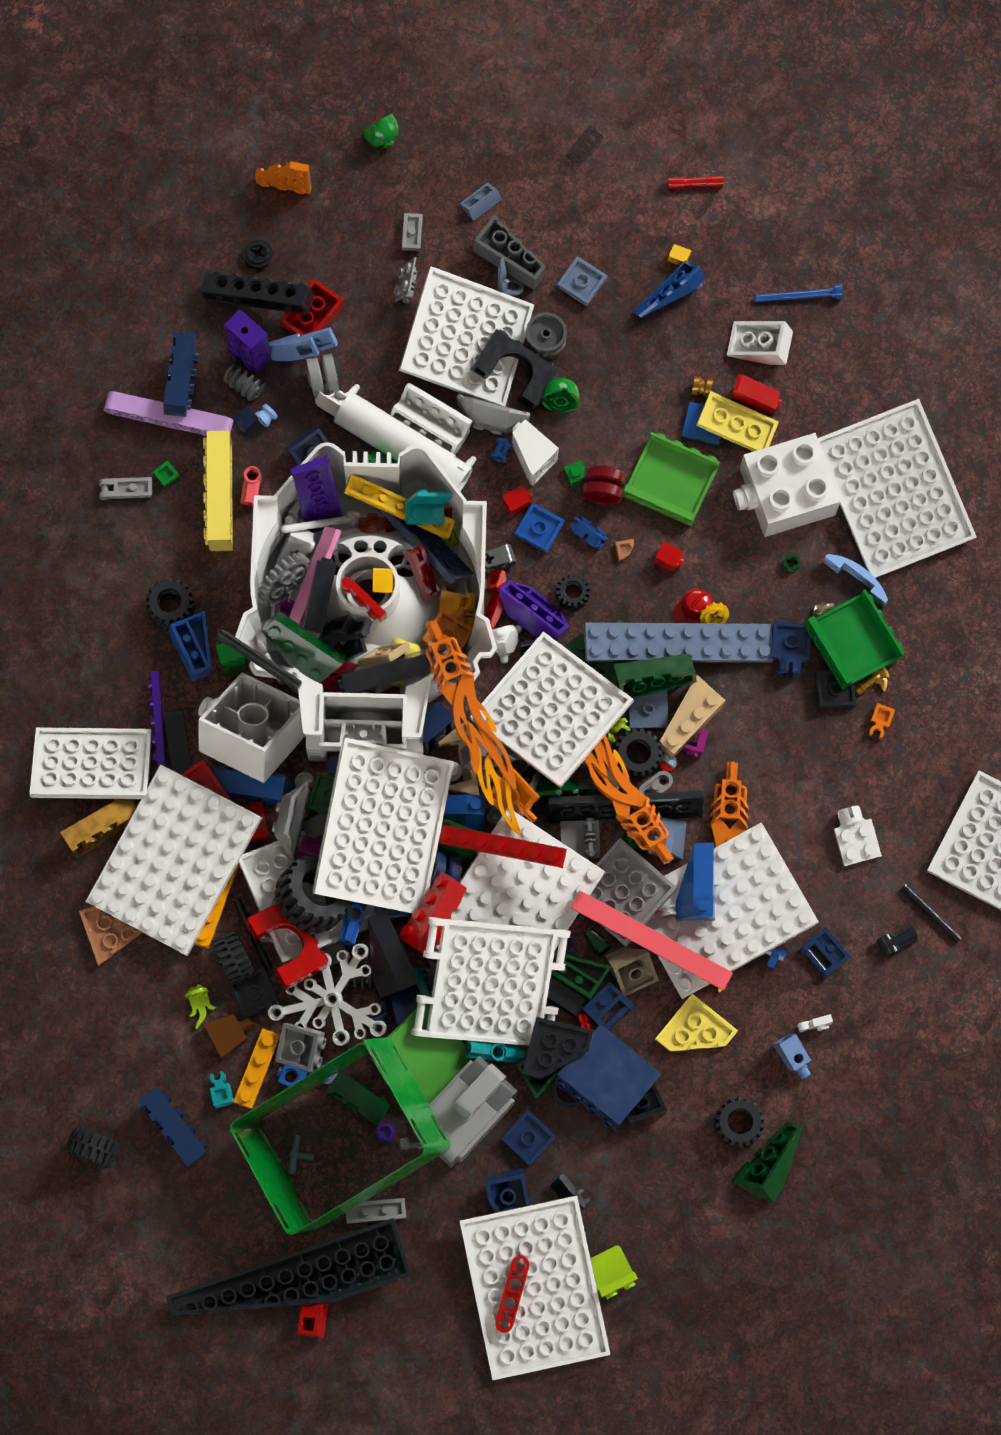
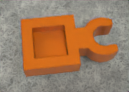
M877 703L870 721L875 725L871 727L869 736H872L873 731H879L880 736L878 739H882L884 736L883 727L889 728L895 709Z

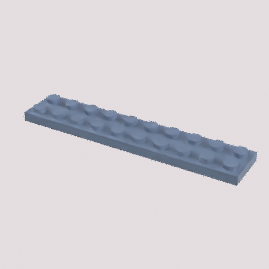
M584 624L586 662H633L689 653L692 662L772 663L774 659H771V624Z

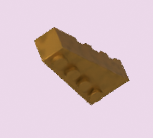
M114 799V802L101 807L95 813L60 832L77 859L127 827L137 809L132 799Z

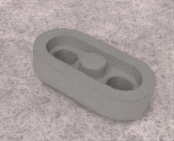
M660 771L643 783L639 791L641 793L645 791L665 793L671 788L673 778L670 773ZM664 779L666 784L661 785L659 780Z

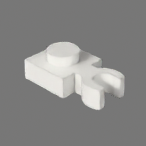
M830 1014L798 1023L797 1026L799 1033L811 1029L823 1031L829 1029V1025L833 1023Z

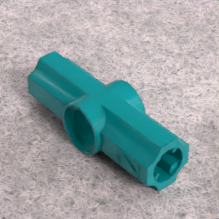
M467 1041L464 1048L466 1058L477 1059L480 1056L488 1061L520 1063L525 1058V1051L522 1046ZM494 1048L496 1049V1052H497V1053H496V1056L493 1055V1049H494Z

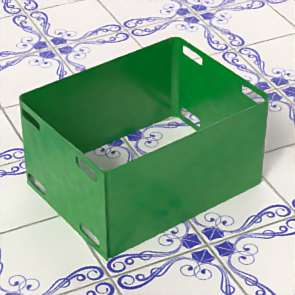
M392 1037L363 1039L364 1043H359L231 1124L230 1131L286 1233L296 1234L324 1227L449 1150L450 1141ZM369 1053L423 1147V1153L413 1161L313 1221L262 1127V1120ZM431 1116L434 1117L446 1140L443 1139ZM411 1119H412L413 1122L415 1123L417 1129L419 1130V1132H420V1134H421V1136H422V1138L424 1139V1141H425L426 1144H424L423 1141L421 1140L419 1134L417 1133V1131H416L414 1125H413L412 1122H411ZM259 1129L262 1131L263 1135L265 1136V1138H266V1140H267L269 1146L271 1147L273 1153H271L270 1150H269V1148L267 1147V1145H266V1143H265L263 1137L261 1136V1134H260V1132H259ZM235 1133L240 1137L250 1157L246 1155ZM297 1198H298L299 1201L301 1202V1204H302L304 1210L306 1211V1213H307V1215H308V1217H309L311 1223H309V1221L307 1220V1218H306L304 1212L302 1211V1209H301V1207H300V1205H299V1203H298V1201H297ZM274 1203L277 1205V1207H278L280 1213L282 1214V1216H283V1218H284V1220H285V1222H286L288 1228H286V1226L284 1225V1223H283L281 1217L279 1216V1214H278V1212H277V1210H276V1208H275V1206H274Z

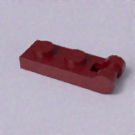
M418 544L413 549L407 550L404 553V557L410 563L423 601H429L441 594L424 546Z

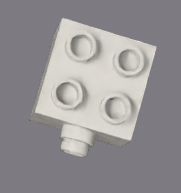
M816 433L743 455L740 471L745 484L733 491L734 501L738 510L746 508L748 511L755 510L764 537L836 515L840 499Z
M241 673L219 698L206 697L199 707L198 714L201 716L199 718V752L263 783L305 737L302 729L299 699L244 673Z

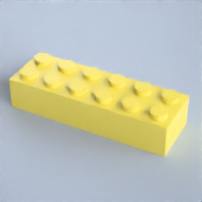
M207 431V438H203V448L205 449V455H207L203 456L205 473H207L203 474L205 491H207L203 493L205 509H207L204 510L205 527H207L204 528L205 545H209L210 551H233L232 441L230 431Z

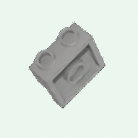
M283 1023L275 1061L307 1072L316 1071L322 1064L320 1052L326 1045L325 1033L308 1027L302 1028L293 1024Z

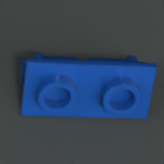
M585 516L575 517L577 522H572L570 525L571 531L581 538L587 533L589 536L585 541L595 549L598 548L600 550L604 545L602 540L606 541L609 539L605 536L606 532L599 527L594 528L590 525L591 521Z

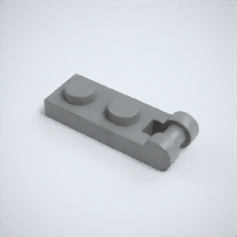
M152 477L99 480V486L101 487L99 499L152 498ZM114 486V491H109V487Z

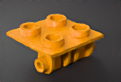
M441 590L439 612L443 609L447 613L456 616L460 607H464L463 611L466 609L468 612L462 620L473 629L475 594L467 593V595Z

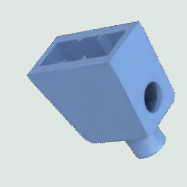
M787 1034L772 1044L790 1071H797L801 1079L811 1074L807 1066L811 1059L796 1034ZM795 1055L798 1057L797 1062L794 1061Z

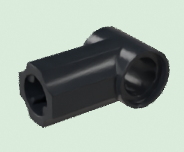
M911 925L893 934H886L878 938L877 942L884 957L887 958L899 952L900 949L917 942L919 939Z

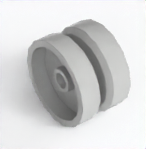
M332 353L322 355V367L319 366L318 359L315 356L306 358L307 377L314 398L317 397L319 391L325 394L324 383L327 384L329 394L334 391H340Z

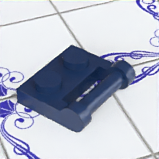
M826 927L799 949L820 971V976L824 980L851 958ZM813 945L831 964L828 969L810 949Z
M609 982L582 1011L598 1026L601 1024L611 1031V1028L635 1006ZM620 1001L623 1006L604 1023L601 1018Z

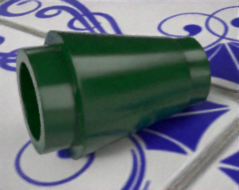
M593 927L588 928L583 935L595 954L598 953L599 956H602L611 948L610 940L593 929Z

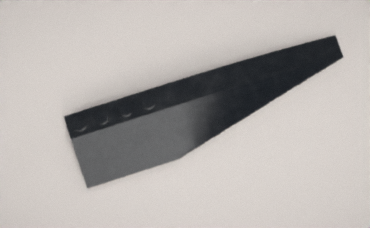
M394 1218L168 1295L166 1299L171 1316L330 1303L410 1277L412 1273L397 1222Z

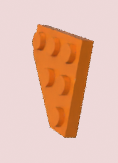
M290 161L286 162L285 166L282 167L277 164L269 166L268 170L263 168L256 170V183L263 187L273 186L283 191L287 189L293 190L298 194H310L311 192L309 165Z

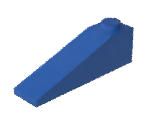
M685 260L633 313L641 318L699 289L703 284L702 282L706 279L699 266Z

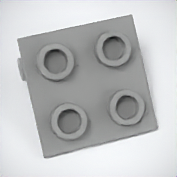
M416 257L400 267L397 272V278L399 279L394 289V302L403 299V302L408 304L413 298L414 291L412 290L415 287L412 285H415L417 276L415 267Z
M586 818V821H560L561 843L586 859L600 858L599 820Z

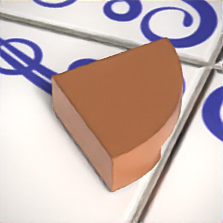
M634 539L615 542L618 562L625 560L631 554Z

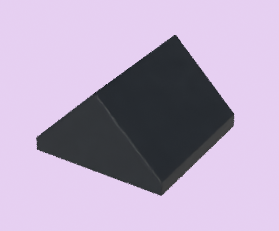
M655 1085L647 1091L625 1118L628 1127L666 1114V1106Z

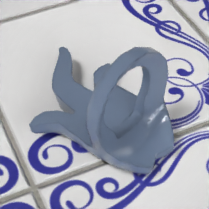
M504 257L500 259V267H498L497 291L507 295H519L523 292L524 285L518 280L506 279V267ZM508 283H517L520 288L511 290L507 289Z

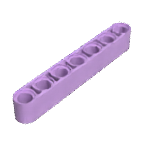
M114 391L108 392L104 411L112 415L206 436L207 431H230L231 433L233 419L195 409L187 410L186 417L164 415V402Z

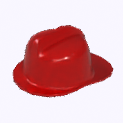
M703 589L690 590L674 609L673 617L675 622L701 623L699 618L701 610L706 609V605L710 606L713 604L712 596Z

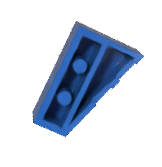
M205 611L173 623L169 627V635L192 682L209 676L211 672Z

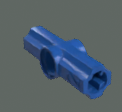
M358 902L351 904V909L345 916L338 939L342 944L355 945L367 904ZM357 912L360 917L354 919L350 916V913Z

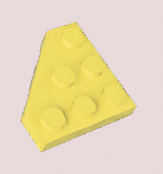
M691 994L655 1040L670 1052L726 1047L738 1030L694 994Z

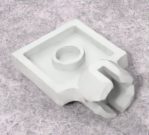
M851 806L839 810L837 814L840 826L833 830L843 866L882 856L872 819L865 820L862 817L859 806Z

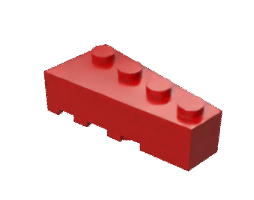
M441 872L430 890L424 895L418 908L414 910L408 923L402 928L398 937L423 953L427 946L430 926L428 924L429 917L451 919L452 912L457 911L467 888L449 875ZM437 926L434 949L436 945H440L442 926Z

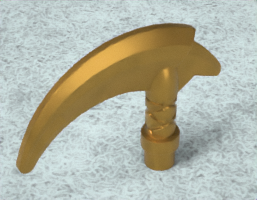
M883 668L871 674V678L858 685L855 693L859 696L874 684L880 685L882 692H885L887 679L890 678L887 669Z

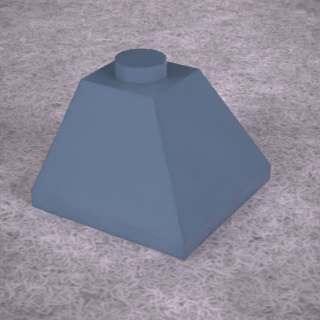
M661 817L660 820L669 832V835L666 837L665 846L674 859L682 860L687 822ZM650 835L648 839L654 841L658 839V837L656 835ZM647 849L645 851V853L657 855L655 851L652 853H649Z

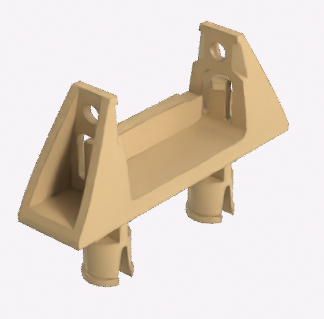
M462 723V728L468 738L464 723ZM454 729L438 742V746L458 745L464 782L449 785L448 791L460 795H480L478 788L480 783L477 773L475 774L472 770L465 768L460 750L466 743L459 736L456 729ZM482 775V776H483V781H484V784H485V783H486V778H485L484 775Z

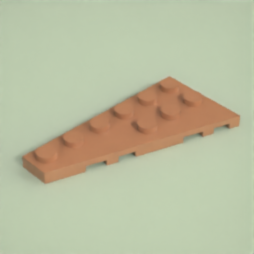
M95 906L79 911L98 966L102 965L143 933Z

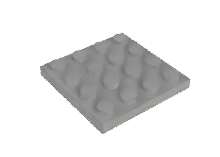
M619 838L596 864L605 873L590 896L646 925L658 912V908L663 906L678 888ZM604 927L625 947L631 942L629 939Z

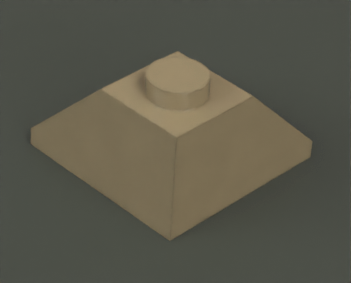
M621 948L605 956L608 965L612 966L611 973L625 997L659 981L647 949Z

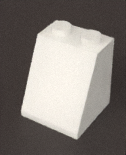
M524 420L522 423L518 422L513 427L512 444L530 485L534 486L558 461L559 448L527 420Z

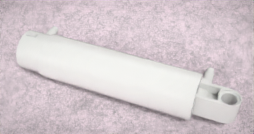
M323 384L325 394L319 391L315 398V403L318 407L335 417L334 422L384 454L387 455V452H391V458L397 462L399 453L403 452L406 448L412 445L424 446L430 451L458 490L461 491L472 473L473 469L471 467L476 461L475 456H471L466 462L456 458V455L356 394L360 389L358 384H355L346 393L334 391L331 394L328 393L327 384Z

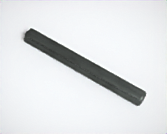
M222 629L217 637L220 641L295 691L301 687V680L226 630Z

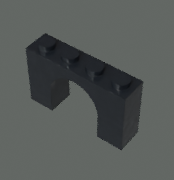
M496 328L470 370L486 380L501 358L513 357L520 360L527 369L528 381L517 401L533 410L544 396L543 393L547 383L554 379L559 369L552 362L542 359L537 352L525 348L522 342L513 340L505 331Z

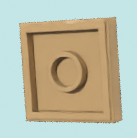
M407 642L377 647L358 659L357 663L359 667L392 662L411 648Z

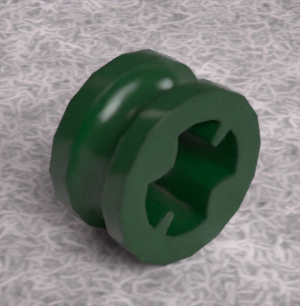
M795 554L787 555L783 562L784 569L789 573L798 571L801 562L800 558ZM792 559L795 560L794 563H797V565L789 567V563L787 564L786 562H790Z

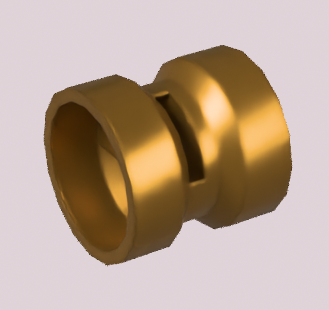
M695 376L691 395L697 396L703 393L704 397H708L712 389L713 380L706 379L704 381L701 377Z

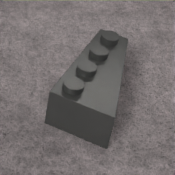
M494 214L475 238L473 252L497 267H500V259L504 257L506 273L534 290L543 279L546 266L530 250H527L523 242L516 238L510 232V229L503 225Z

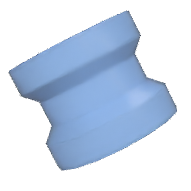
M264 404L262 410L255 413L258 421L266 428L272 420L278 418L275 411L267 404Z

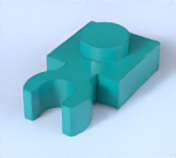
M220 1071L221 1077L219 1080H215V1076L210 1074V1081L215 1085V1087L210 1088V1092L216 1109L235 1103L231 1085L225 1083L226 1075L223 1071Z

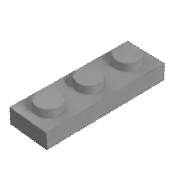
M405 1198L363 1202L346 1213L347 1224L386 1221L391 1218L395 1220L406 1219Z

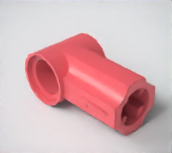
M250 466L244 471L240 503L246 506H254V495L259 494L262 477L257 467ZM252 473L258 475L255 480H249L248 476Z

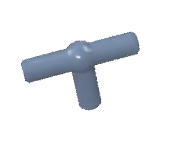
M299 1135L293 1136L292 1148L289 1152V1175L296 1174L298 1160L314 1161V1154L299 1152L301 1141Z

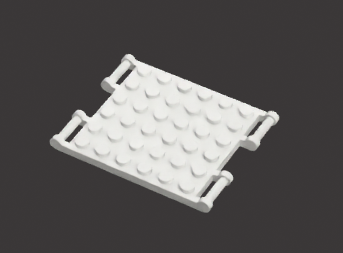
M429 917V933L423 957L437 959L432 997L417 995V1011L411 1035L529 1046L536 1017L544 1018V1015L548 1014L547 1019L555 1021L559 1008L553 1006L546 1007L551 970H565V952L571 931ZM437 926H442L439 952H435ZM560 937L557 959L553 963L556 939ZM430 1004L427 1029H422L425 1005Z

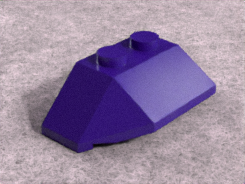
M509 580L499 589L498 592L506 615L536 638L543 632L550 637H559L568 629L569 624L566 622L561 609L532 587Z

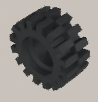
M571 573L567 577L566 575L563 576L562 580L558 581L556 599L561 606L564 605L565 609L571 608V610H574V608H577L578 610L581 606L584 607L589 600L590 586H588V581H585L583 576L579 577L578 574L572 576ZM571 585L577 586L580 589V595L577 598H569L565 592L567 587Z

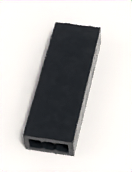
M446 645L439 646L437 649L438 653L445 652ZM426 650L399 656L388 663L355 667L336 672L337 677L334 678L336 688L343 693H354L431 673ZM448 662L445 669L454 667V663Z

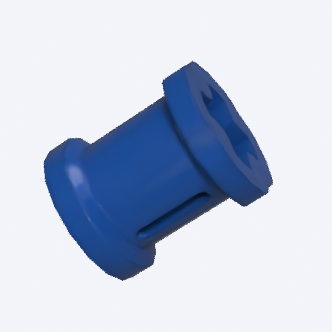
M497 438L496 448L490 456L499 462H506L507 453L513 444L506 439Z

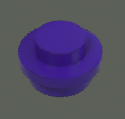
M382 1123L376 1128L375 1134L380 1142L388 1143L394 1139L395 1129L389 1123Z

